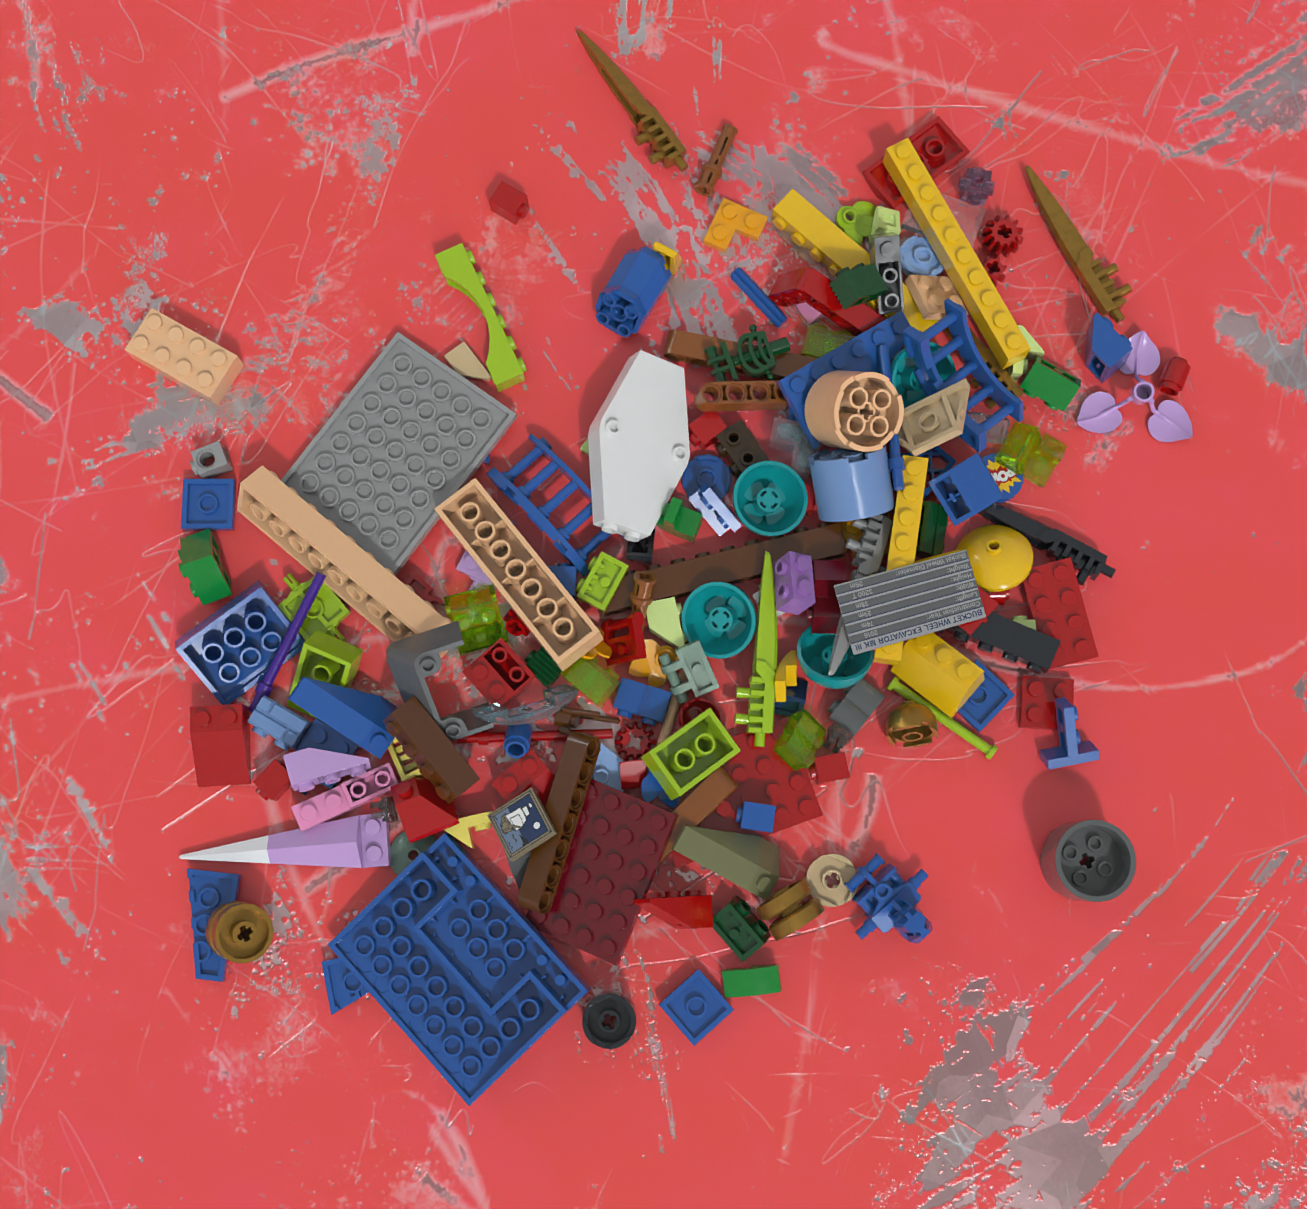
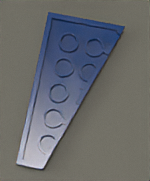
M903 311L894 314L776 382L813 449L818 448L821 442L811 434L805 420V401L809 390L821 376L832 371L880 373L878 347L880 345H888L891 361L904 345L903 330L910 326Z

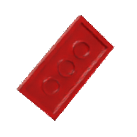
M1071 557L1032 567L1023 584L1033 620L1036 622V631L1061 641L1050 669L1099 657Z

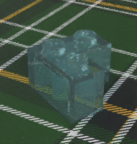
M774 417L767 449L792 453L789 467L803 481L812 482L809 456L819 452L821 444L818 448L813 449L798 421Z

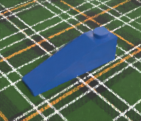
M302 677L288 697L290 701L379 759H381L395 738L388 733L383 720L398 707L380 695Z

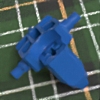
M875 853L874 857L865 866H859L857 868L858 872L847 883H844V886L851 893H854V890L864 880L867 882L851 899L854 903L860 905L865 911L864 915L867 917L863 925L855 933L863 940L876 928L883 933H887L891 928H894L907 941L920 943L932 931V925L923 912L915 907L921 900V895L916 890L929 876L923 869H920L906 881L896 872L897 868L895 866L887 864L872 877L871 874L881 864L885 863Z

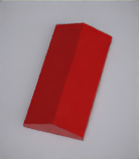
M939 116L909 137L932 180L970 152ZM883 156L865 169L862 174L875 196L890 208L895 209L905 200L883 164Z

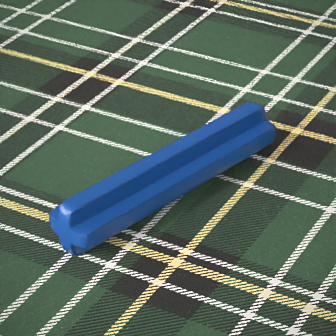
M738 267L731 273V279L776 327L779 328L787 321V316L742 268Z

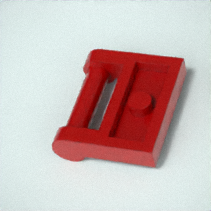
M634 612L628 617L617 620L607 619L601 623V630L604 632V642L612 650L611 656L606 658L607 666L647 658L642 631L645 621L642 613ZM629 627L630 634L615 638L617 630Z

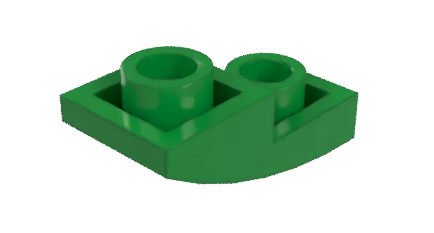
M779 964L753 965L750 968H729L722 971L725 998L764 995L782 991Z

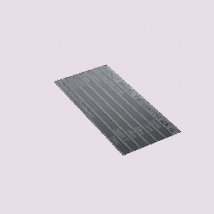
M967 550L834 585L854 655L986 617Z

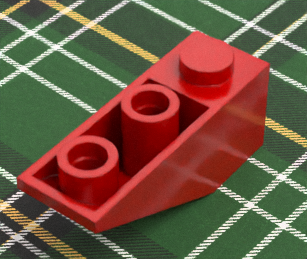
M701 890L685 891V896H681V891L665 892V897H660V892L644 893L643 899H633L634 904L675 929L713 927L712 895H701Z

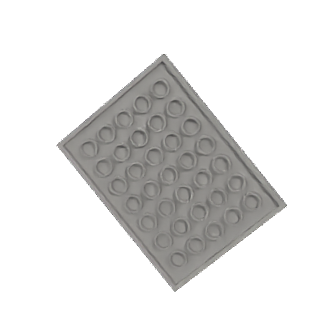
M397 332L281 481L288 487L295 489L304 501L313 504L322 516L332 520L341 532L351 536L359 547L365 552H370L378 563L384 568L390 569L396 576L440 519L434 508L467 484L518 416L505 405Z

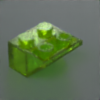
M493 584L444 597L447 618L452 622L459 621L464 645L457 647L459 655L490 647L500 638L505 642H509Z

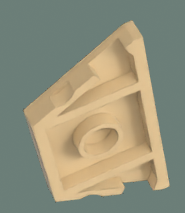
M965 378L904 408L903 421L898 432L899 445L912 455L917 456L963 434L970 384Z

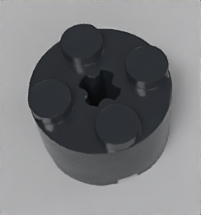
M608 991L596 995L589 1001L583 1013L582 1026L584 1033L591 1043L601 1048L615 1049L623 1046L630 1040L636 1027V1012L633 1004L627 997L618 992ZM609 1013L610 1016H616L614 1026H610L609 1023H603L605 1014Z

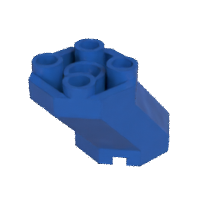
M647 246L640 247L639 250H629L619 263L606 287L599 294L595 306L597 321L622 337H629L631 334L638 333L659 298L666 290L672 276L670 270H666L664 266L666 263L664 257Z

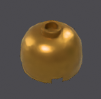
M915 701L903 702L894 708L887 717L886 737L887 742L891 745L896 746V742H905L903 746L906 748L920 747L932 743L933 736L936 739L939 736L937 721L933 712L928 707Z

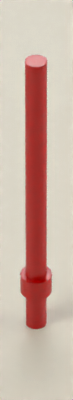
M612 728L571 730L592 735L599 739H613ZM484 730L457 739V744L478 743V746L494 742H504L506 732H489V730ZM559 730L532 731L531 741L567 740L568 735L559 733Z

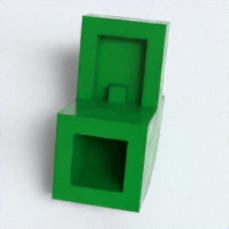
M673 497L671 502L668 501L665 504L656 525L674 536L694 543L703 522V514L683 507V500Z

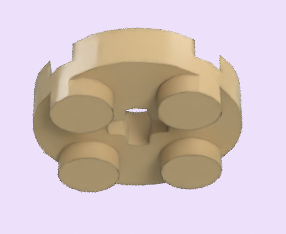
M838 854L822 855L814 860L807 869L805 879L812 888L810 895L812 898H818L824 906L836 907L843 905L854 897L858 889L857 887L854 893H851L844 886V883H847L857 873L852 862L844 856ZM835 873L837 874L836 879L839 881V884L832 885L829 888L825 877Z

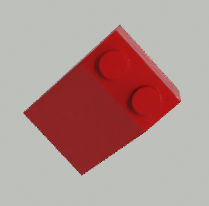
M230 704L190 707V736L198 787L251 784L249 706Z
M530 749L491 784L507 802L532 787L545 808L555 776L537 754Z

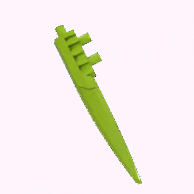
M765 551L757 608L752 668L755 676H750L749 688H736L737 698H749V703L747 704L748 714L735 713L734 724H746V733H755L754 746L765 747V733H773L775 675L777 671L775 585L771 555L767 551Z

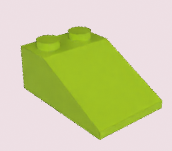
M316 630L303 643L290 694L302 677L350 688L358 671L363 649ZM288 699V707H291L297 711H300L313 718H316L315 716H313L312 714H310L309 712H307L306 710H304L303 708H301L300 706H298L297 704Z

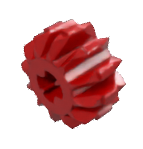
M998 214L995 216L994 221L989 219L986 222V227L981 231L983 236L981 245H988L986 253L993 250L995 251V258L999 257L1000 253L1006 258L1010 255V252H1017L1019 249L1018 245H1021L1023 242V237L1020 236L1023 228L1016 227L1018 219L1011 222L1009 221V215H1007L1002 220Z

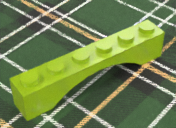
M460 243L435 254L447 285L469 297L486 319L490 335L486 366L497 391L501 392L525 381L523 372L527 371L522 358H516L513 350L517 349L511 335L507 337L503 329L506 328V324L502 315H496L493 309L496 303L491 292L486 293L483 288L486 282L481 271L476 272L473 267L476 261L471 250L466 251L463 244Z

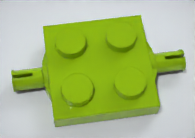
M292 573L287 575L290 580L286 576L283 578V581L292 591L278 607L291 623L314 577L301 584ZM325 583L322 584L299 633L307 640L316 630H319L345 641L346 638L338 631L337 627L351 612Z

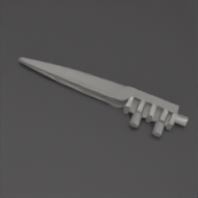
M888 512L868 517L865 520H853L852 526L861 529L863 534L859 541L849 538L845 545L846 548L855 551L856 557L853 559L852 565L858 567V569L852 571L849 581L878 574L893 523L887 517ZM842 613L840 614L828 675L835 674L850 646Z

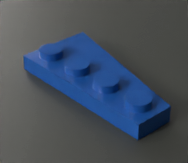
M187 868V878H189L190 891H188L189 902H191L192 910L191 928L194 934L196 979L224 982L228 960L212 951L207 943L205 932L207 921L213 911L222 904L237 901L241 875Z

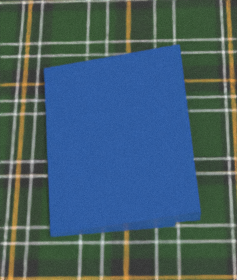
M444 833L425 852L416 857L328 944L468 1106L472 1105L591 990L590 986L449 833Z

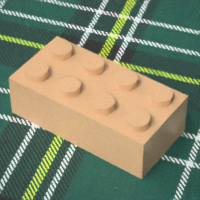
M153 308L150 309L124 349L134 360L216 406H219L244 366L243 362L234 353Z

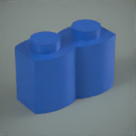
M622 678L613 709L617 710L616 715L628 719H631L632 715L642 718V723L656 727L657 723H663L671 692Z

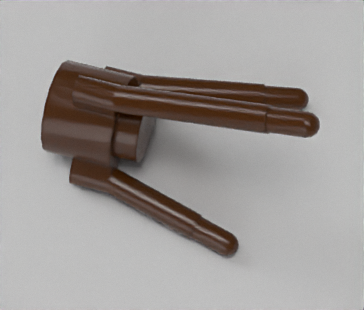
M564 706L558 707L554 719V725L560 727L559 733L568 736L573 732L570 729L578 726L580 718L620 723V719L600 716L598 711L572 709Z

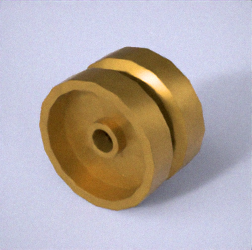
M805 878L776 891L769 896L767 901L756 908L763 920H770L778 915L780 916L769 927V931L776 941L803 927L825 910L818 898H811L803 903L800 902L812 890Z
M231 901L222 904L213 911L207 921L205 935L209 947L218 956L234 963H249L266 953L272 942L274 929L271 918L262 908L247 902Z

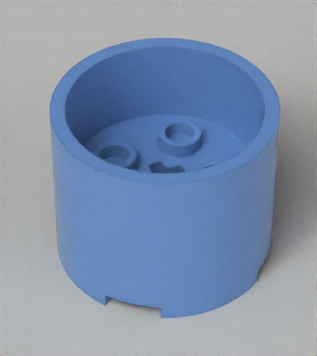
M886 445L882 449L873 452L838 448L832 450V453H830L829 449L809 456L817 512L820 520L842 522L864 519L883 514L895 507Z

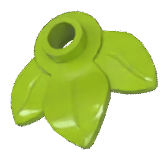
M858 201L852 207L843 206L836 213V224L845 234L861 246L863 237L869 238L868 235H871L874 218L872 216L875 213L876 207L866 201ZM846 214L849 215L851 221L847 220Z

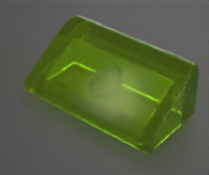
M1015 422L997 454L995 462L1018 475H1022L1041 440L1039 427Z

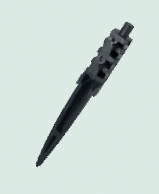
M995 502L978 513L996 525L1008 526L1019 531L1033 547L1040 551L1047 550L1046 556L1049 558L1051 556L1055 557V561L1071 557L1074 568L1080 570L1076 576L1079 585H1084L1088 576L1093 581L1098 577L1099 573L1112 578L1116 569L1105 564L1107 555L1056 528L1053 529L1002 504Z

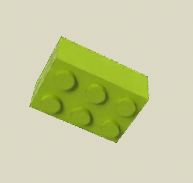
M708 708L641 756V758L669 798L673 800L684 794L741 750L712 709Z

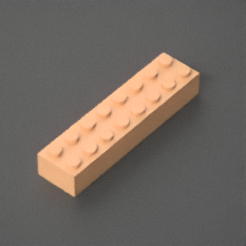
M476 478L434 508L443 523L562 672L604 640L599 629Z

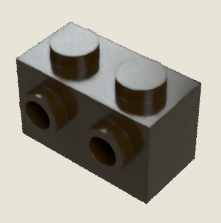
M741 419L715 437L716 445H714V448L721 458L726 457L730 463L728 467L735 478H738L749 466L770 460Z

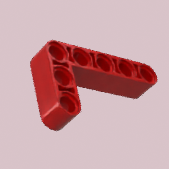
M802 267L779 274L768 295L775 304L782 307L806 302L854 337L886 320L865 304L842 309L843 305L840 304V300H837L838 296H835V292L832 291L833 287H830L832 280L811 267Z

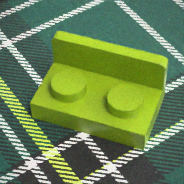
M601 551L599 557L594 556L588 566V570H590L586 580L582 578L575 590L578 593V601L582 603L584 601L605 612L629 565Z

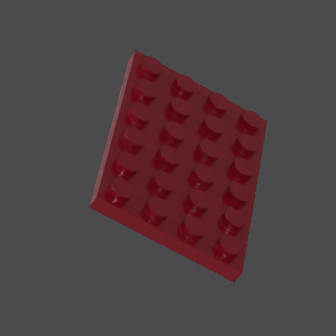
M591 778L553 904L546 914L528 910L526 917L538 930L615 966L619 965L641 911V907L634 904L633 899H643L644 893H648L679 815Z

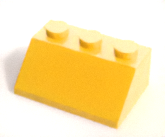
M934 633L909 639L902 649L900 665H893L890 670L891 673L951 719L984 681V670Z

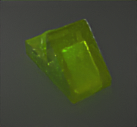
M1045 433L1022 472L1023 478L1043 488L1056 465L1062 460L1067 445Z

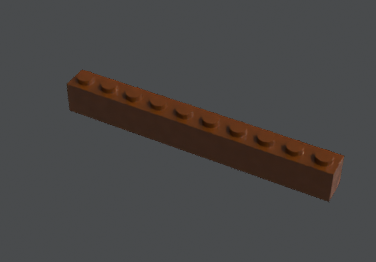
M823 522L818 524L816 529L808 530V527L794 530L792 535L770 536L768 541L759 542L758 539L745 542L743 547L734 548L733 545L719 549V553L711 555L710 552H702L696 554L695 559L685 561V558H678L670 561L671 565L663 567L660 564L650 565L645 568L646 571L653 573L657 577L651 593L653 601L689 596L695 589L706 583L726 582L733 585L761 578L765 551L771 555L772 568L773 563L789 551L810 555L812 565L814 560L829 561L845 557L848 550L845 547L846 543L840 523ZM635 570L626 572L606 611L603 612L598 609L600 618L632 610L630 594L634 591L635 581L633 576L636 572Z

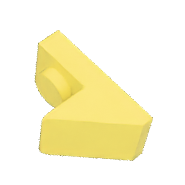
M493 811L459 818V824L447 828L445 831L475 849L471 828L475 827V832L490 829L491 822L487 815Z

